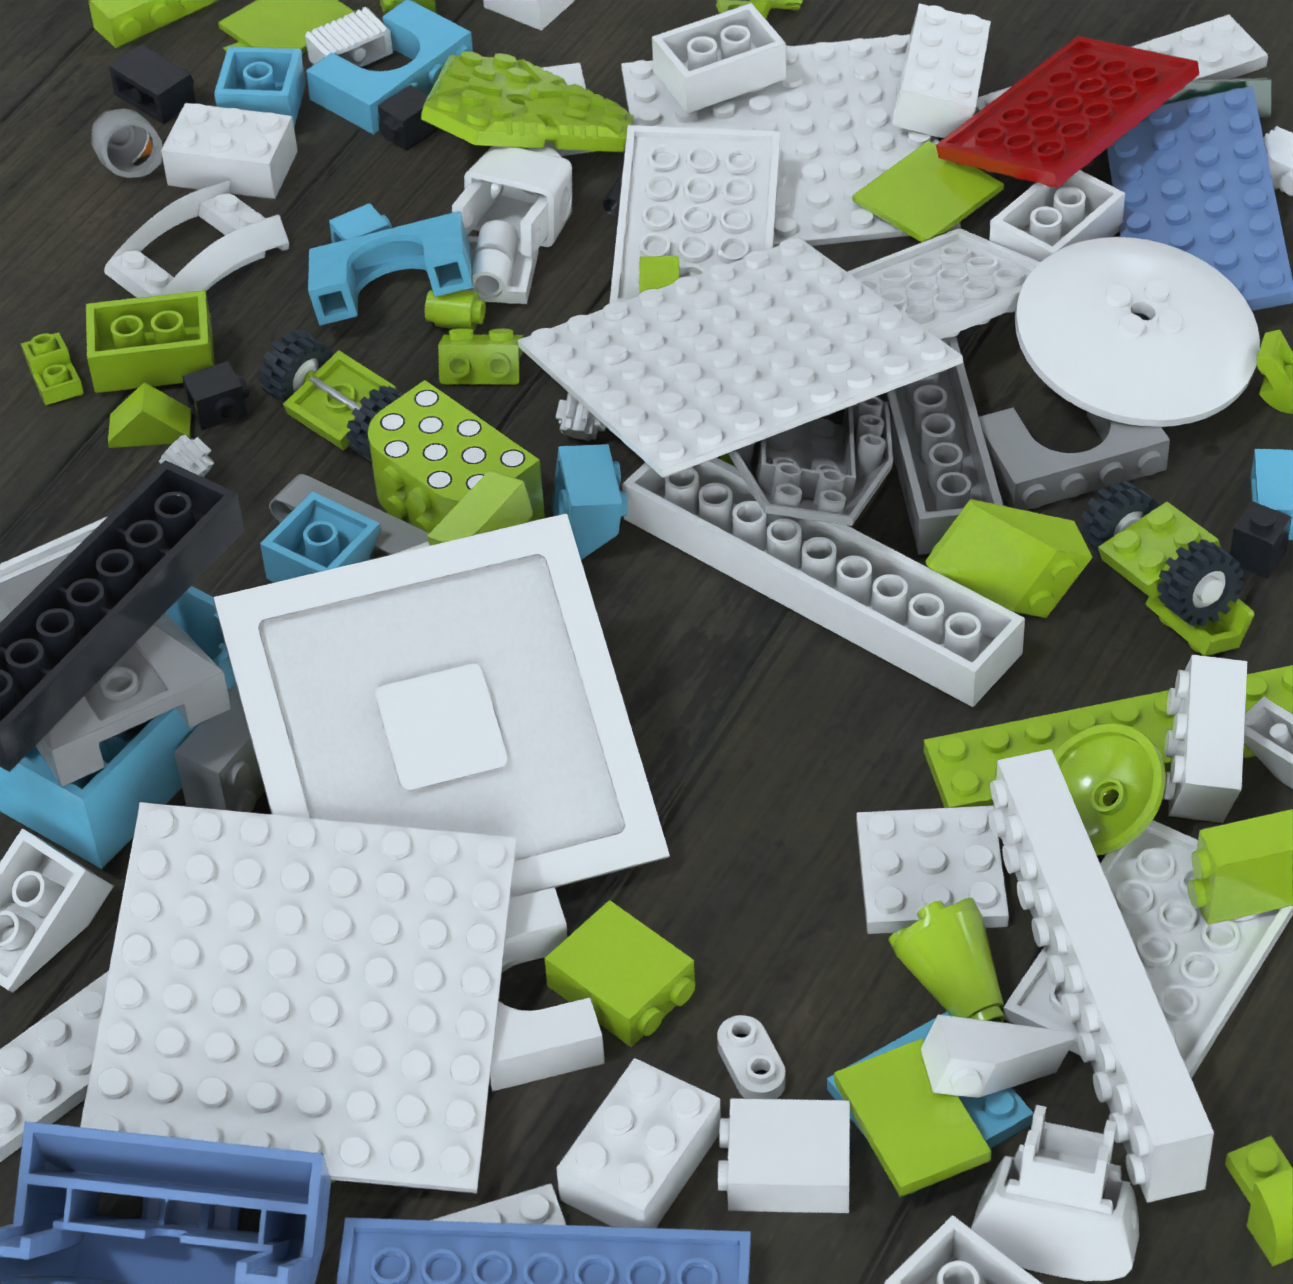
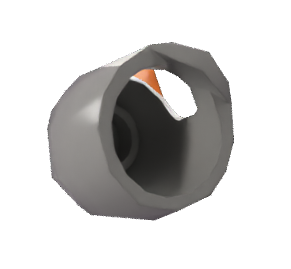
M125 108L104 111L94 121L91 145L101 164L114 174L126 178L143 177L152 173L161 164L162 141L153 126L138 112ZM150 154L146 162L139 166L133 164L138 158Z

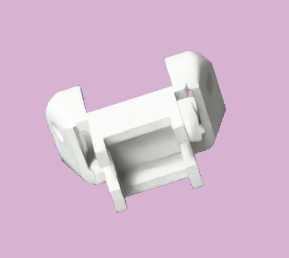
M1036 1105L1032 1128L1028 1131L1025 1146H1019L1015 1158L1005 1156L996 1168L979 1201L971 1230L1024 1269L1083 1281H1110L1125 1277L1133 1266L1139 1240V1218L1136 1198L1130 1182L1121 1180V1166L1110 1164L1117 1122L1107 1120L1104 1134L1044 1122L1046 1107ZM1106 1185L1105 1198L1103 1199L1102 1197Z

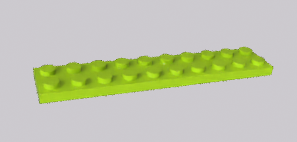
M1293 665L1247 674L1245 713L1265 697L1293 714ZM1169 690L924 739L923 751L944 807H995L990 783L996 780L997 760L1052 749L1054 754L1063 743L1075 734L1102 724H1122L1141 732L1158 749L1164 763L1165 772H1170L1171 757L1164 756L1166 733L1168 730H1173L1174 720L1173 715H1167ZM1244 743L1243 758L1256 756Z

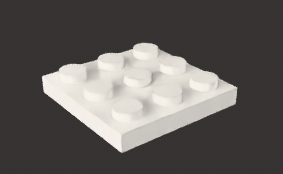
M994 806L857 813L856 825L867 934L895 933L919 920L917 916L918 911L932 902L943 901L945 907L969 897L973 898L983 916L985 928L1008 927L1009 914L999 840L992 834L988 816L989 811L994 810Z

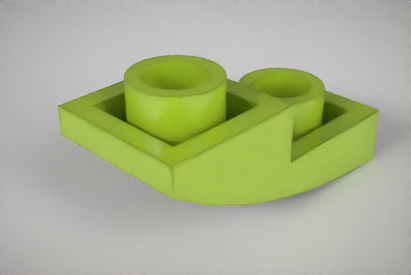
M59 332L55 334H40L33 337L31 341L21 343L27 364L45 406L84 394L81 380L71 363L68 349Z

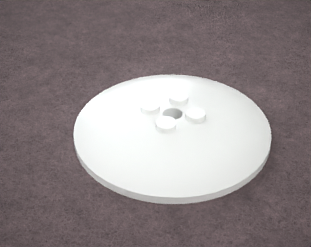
M1129 237L1097 238L1078 242L1054 252L1040 262L1025 280L1015 311V328L1020 348L1032 369L1043 382L1077 407L1094 415L1129 425L1147 427L1178 426L1193 423L1220 412L1233 403L1248 386L1257 365V353L1260 351V336L1253 312L1239 290L1224 275L1190 253L1146 239ZM1135 313L1144 314L1148 316L1150 320H1142V318L1135 315Z

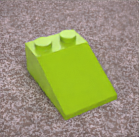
M970 499L925 562L932 570L1010 611L1047 618L1093 557L1079 529L1072 520Z

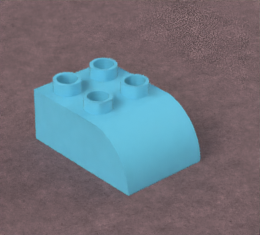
M191 586L165 613L224 672L227 691L229 692L236 684L215 608L214 597ZM174 708L99 743L105 767L61 787L35 746L10 772L0 767V812L102 869L134 837L140 802L165 805L182 788L174 752L199 724L189 728L178 710Z

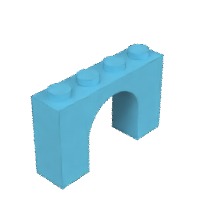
M405 0L383 16V23L390 29L392 49L413 61L395 70L370 71L360 68L331 52L306 70L310 100L362 129L375 134L379 131L380 123L378 105L409 85L428 95L438 80V76L449 55H461V52L465 51L473 52L470 31L411 0Z
M460 211L309 249L308 292L319 326L357 317L358 295L362 288L372 280L398 270H426L435 297L473 288L470 243Z

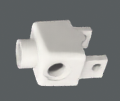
M544 145V148H528L527 150L517 147L492 146L466 172L464 176L465 190L452 205V213L458 211L461 213L467 236L473 229L480 231L486 222L492 220L504 221L516 229L518 239H521V255L532 257L540 246L550 247L554 244L571 216L572 165L567 159L561 158L560 154L553 148Z

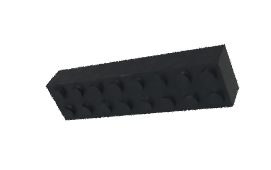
M165 460L0 622L1 768L10 772L244 532L240 504L236 492Z

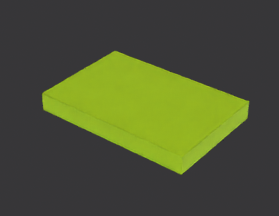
M923 1038L834 1072L836 1087L844 1101H850L851 1113L900 1197L991 1161V1150L958 1095L933 1093L921 1052V1047L924 1043Z

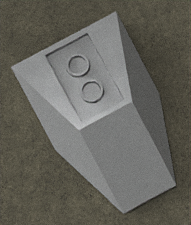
M873 397L845 408L842 425L834 424L827 419L818 418L729 452L728 455L764 513L852 526L892 468L893 454L889 402Z
M70 553L1 582L0 622ZM164 613L41 739L36 747L61 787L105 767L99 743L174 708L178 710L189 728L230 710L231 705L224 672L169 615Z

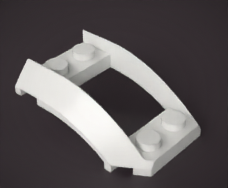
M230 179L192 192L174 201L154 215L115 252L105 265V274L137 298L201 290L207 291L233 271L265 258V251L275 247L282 251L288 250L289 241L279 214L264 218L261 214L254 211L230 193ZM196 216H200L225 235L192 259L175 277L141 253L149 243L161 234Z

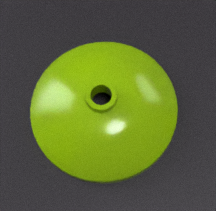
M1122 724L1096 725L1075 734L1054 753L1096 855L1111 853L1128 845L1142 834L1152 822L1164 796L1166 774L1158 749L1141 732ZM1118 797L1116 802L1113 805H1111L1113 800Z

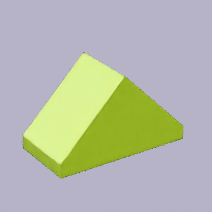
M144 382L110 414L109 448L173 444L179 437L184 435L191 440V409Z

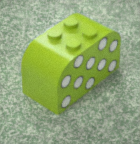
M426 380L382 409L371 420L368 427V439L376 494L379 503L386 509L388 514L430 533L488 471H492L524 481L533 515L526 523L545 519L540 460Z

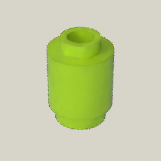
M433 290L428 292L425 303V319L427 322H434L436 327L471 329L474 331L477 324H482L485 318L486 304L484 300H480L479 293L476 291L461 290L437 297L434 296Z

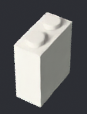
M730 1099V1118H720V1148H728V1160L718 1161V1191H728V1211L849 1213L850 1101Z

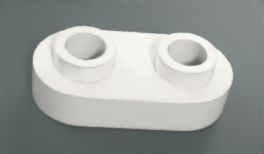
M738 1015L725 1020L720 1025L717 1033L718 1051L738 1091L745 1099H777L785 1089V1067L763 1025L755 1018L745 1015ZM740 1034L748 1035L743 1038L736 1037V1035ZM758 1070L767 1071V1073L763 1075H759L754 1072Z

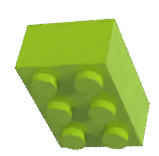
M205 290L86 304L87 360L95 393L139 388L144 382L150 386L183 383L182 376L214 366L212 323Z

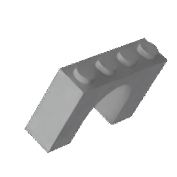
M1013 407L979 417L999 491L1009 507L1020 510L1038 508L1042 505L1108 487L1113 482L1119 484L1122 481H1129L1167 470L1170 439L1162 427L1124 424L1087 411V417L1103 442L1097 447L1084 452L1063 453L1050 450L1036 442Z

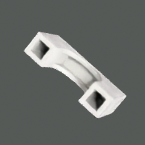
M555 887L510 898L502 973L517 964L546 957L567 938L566 921ZM590 998L533 1011L517 1010L498 1001L489 1081L492 1091L605 1064L602 1033Z

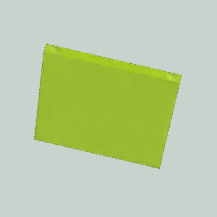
M256 0L219 21L218 24L221 30L246 47L301 49V54L307 52L305 37L307 31L312 32L314 28L316 29L320 25L324 27L326 23L331 24L333 20L337 21L339 17L343 19L345 15L356 12L338 0Z
M928 140L853 194L852 201L918 241L925 242L943 235L1004 189V183L976 167L959 165L956 162L938 158L936 144Z

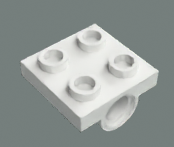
M500 220L486 222L480 229L479 237L468 236L471 249L473 288L465 290L478 292L480 300L485 302L527 304L539 250L537 249L532 257L521 255V239H518V233L511 224Z

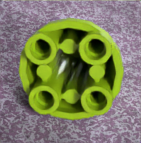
M965 898L945 907L943 901L932 902L918 911L917 916L919 920L896 931L889 937L888 941L896 956L952 1017L1000 1023L1005 1020L1002 1012L1004 1003L983 916L973 898Z

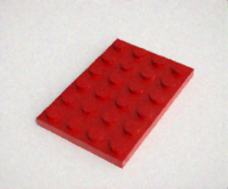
M1077 36L937 143L938 158L956 162L959 165H968L984 169L987 172H996L1015 177L1016 179H1025L1044 184L1047 187L1058 188L1200 75L1198 61Z

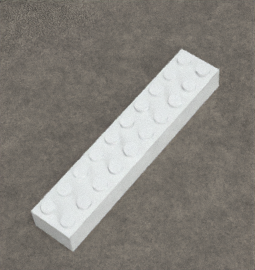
M713 458L666 477H661L645 462L622 484V489L626 491L628 500L627 516H624V519L971 707L976 705L1023 654L1024 617L847 525L764 513L738 469L718 458Z
M1049 749L997 760L996 780L990 783L991 795L995 805L994 810H990L988 814L990 828L995 838L1001 837L1003 841V859L1008 873H1015L1019 881L1017 883V893L1023 910L1030 909L1033 916L1032 932L1038 947L1045 946L1047 951L1046 962L1050 980L1054 985L1060 984L1064 1015L1068 1023L1075 1022L1079 1032L1077 1043L1082 1060L1084 1062H1091L1094 1069L1093 1084L1097 1098L1100 1102H1107L1111 1112L1109 1120L1117 1122L1114 1140L1116 1143L1123 1142L1128 1154L1126 1155V1168L1133 1185L1140 1184L1147 1203L1204 1190L1214 1136L1213 1129L1053 751Z

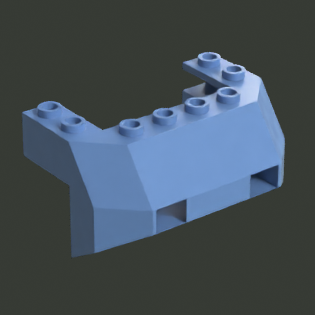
M25 1121L14 1221L11 1225L0 1227V1284H315L325 1245L331 1179L324 1154ZM100 1192L142 1196L141 1219L98 1214ZM240 1207L261 1210L259 1232L238 1230Z

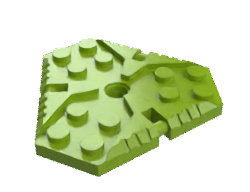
M465 51L461 52V55H449L438 76V80L435 82L423 105L421 119L467 142L480 146L517 147L521 149L544 148L545 141H550L557 149L624 152L628 125L633 124L634 115L627 112L626 109L616 102L594 94L588 89H583V87L577 84L567 85L564 78L553 75L547 70L544 71L542 68L534 66L523 59L516 60L511 55L501 53L495 54L494 57H482L477 53Z

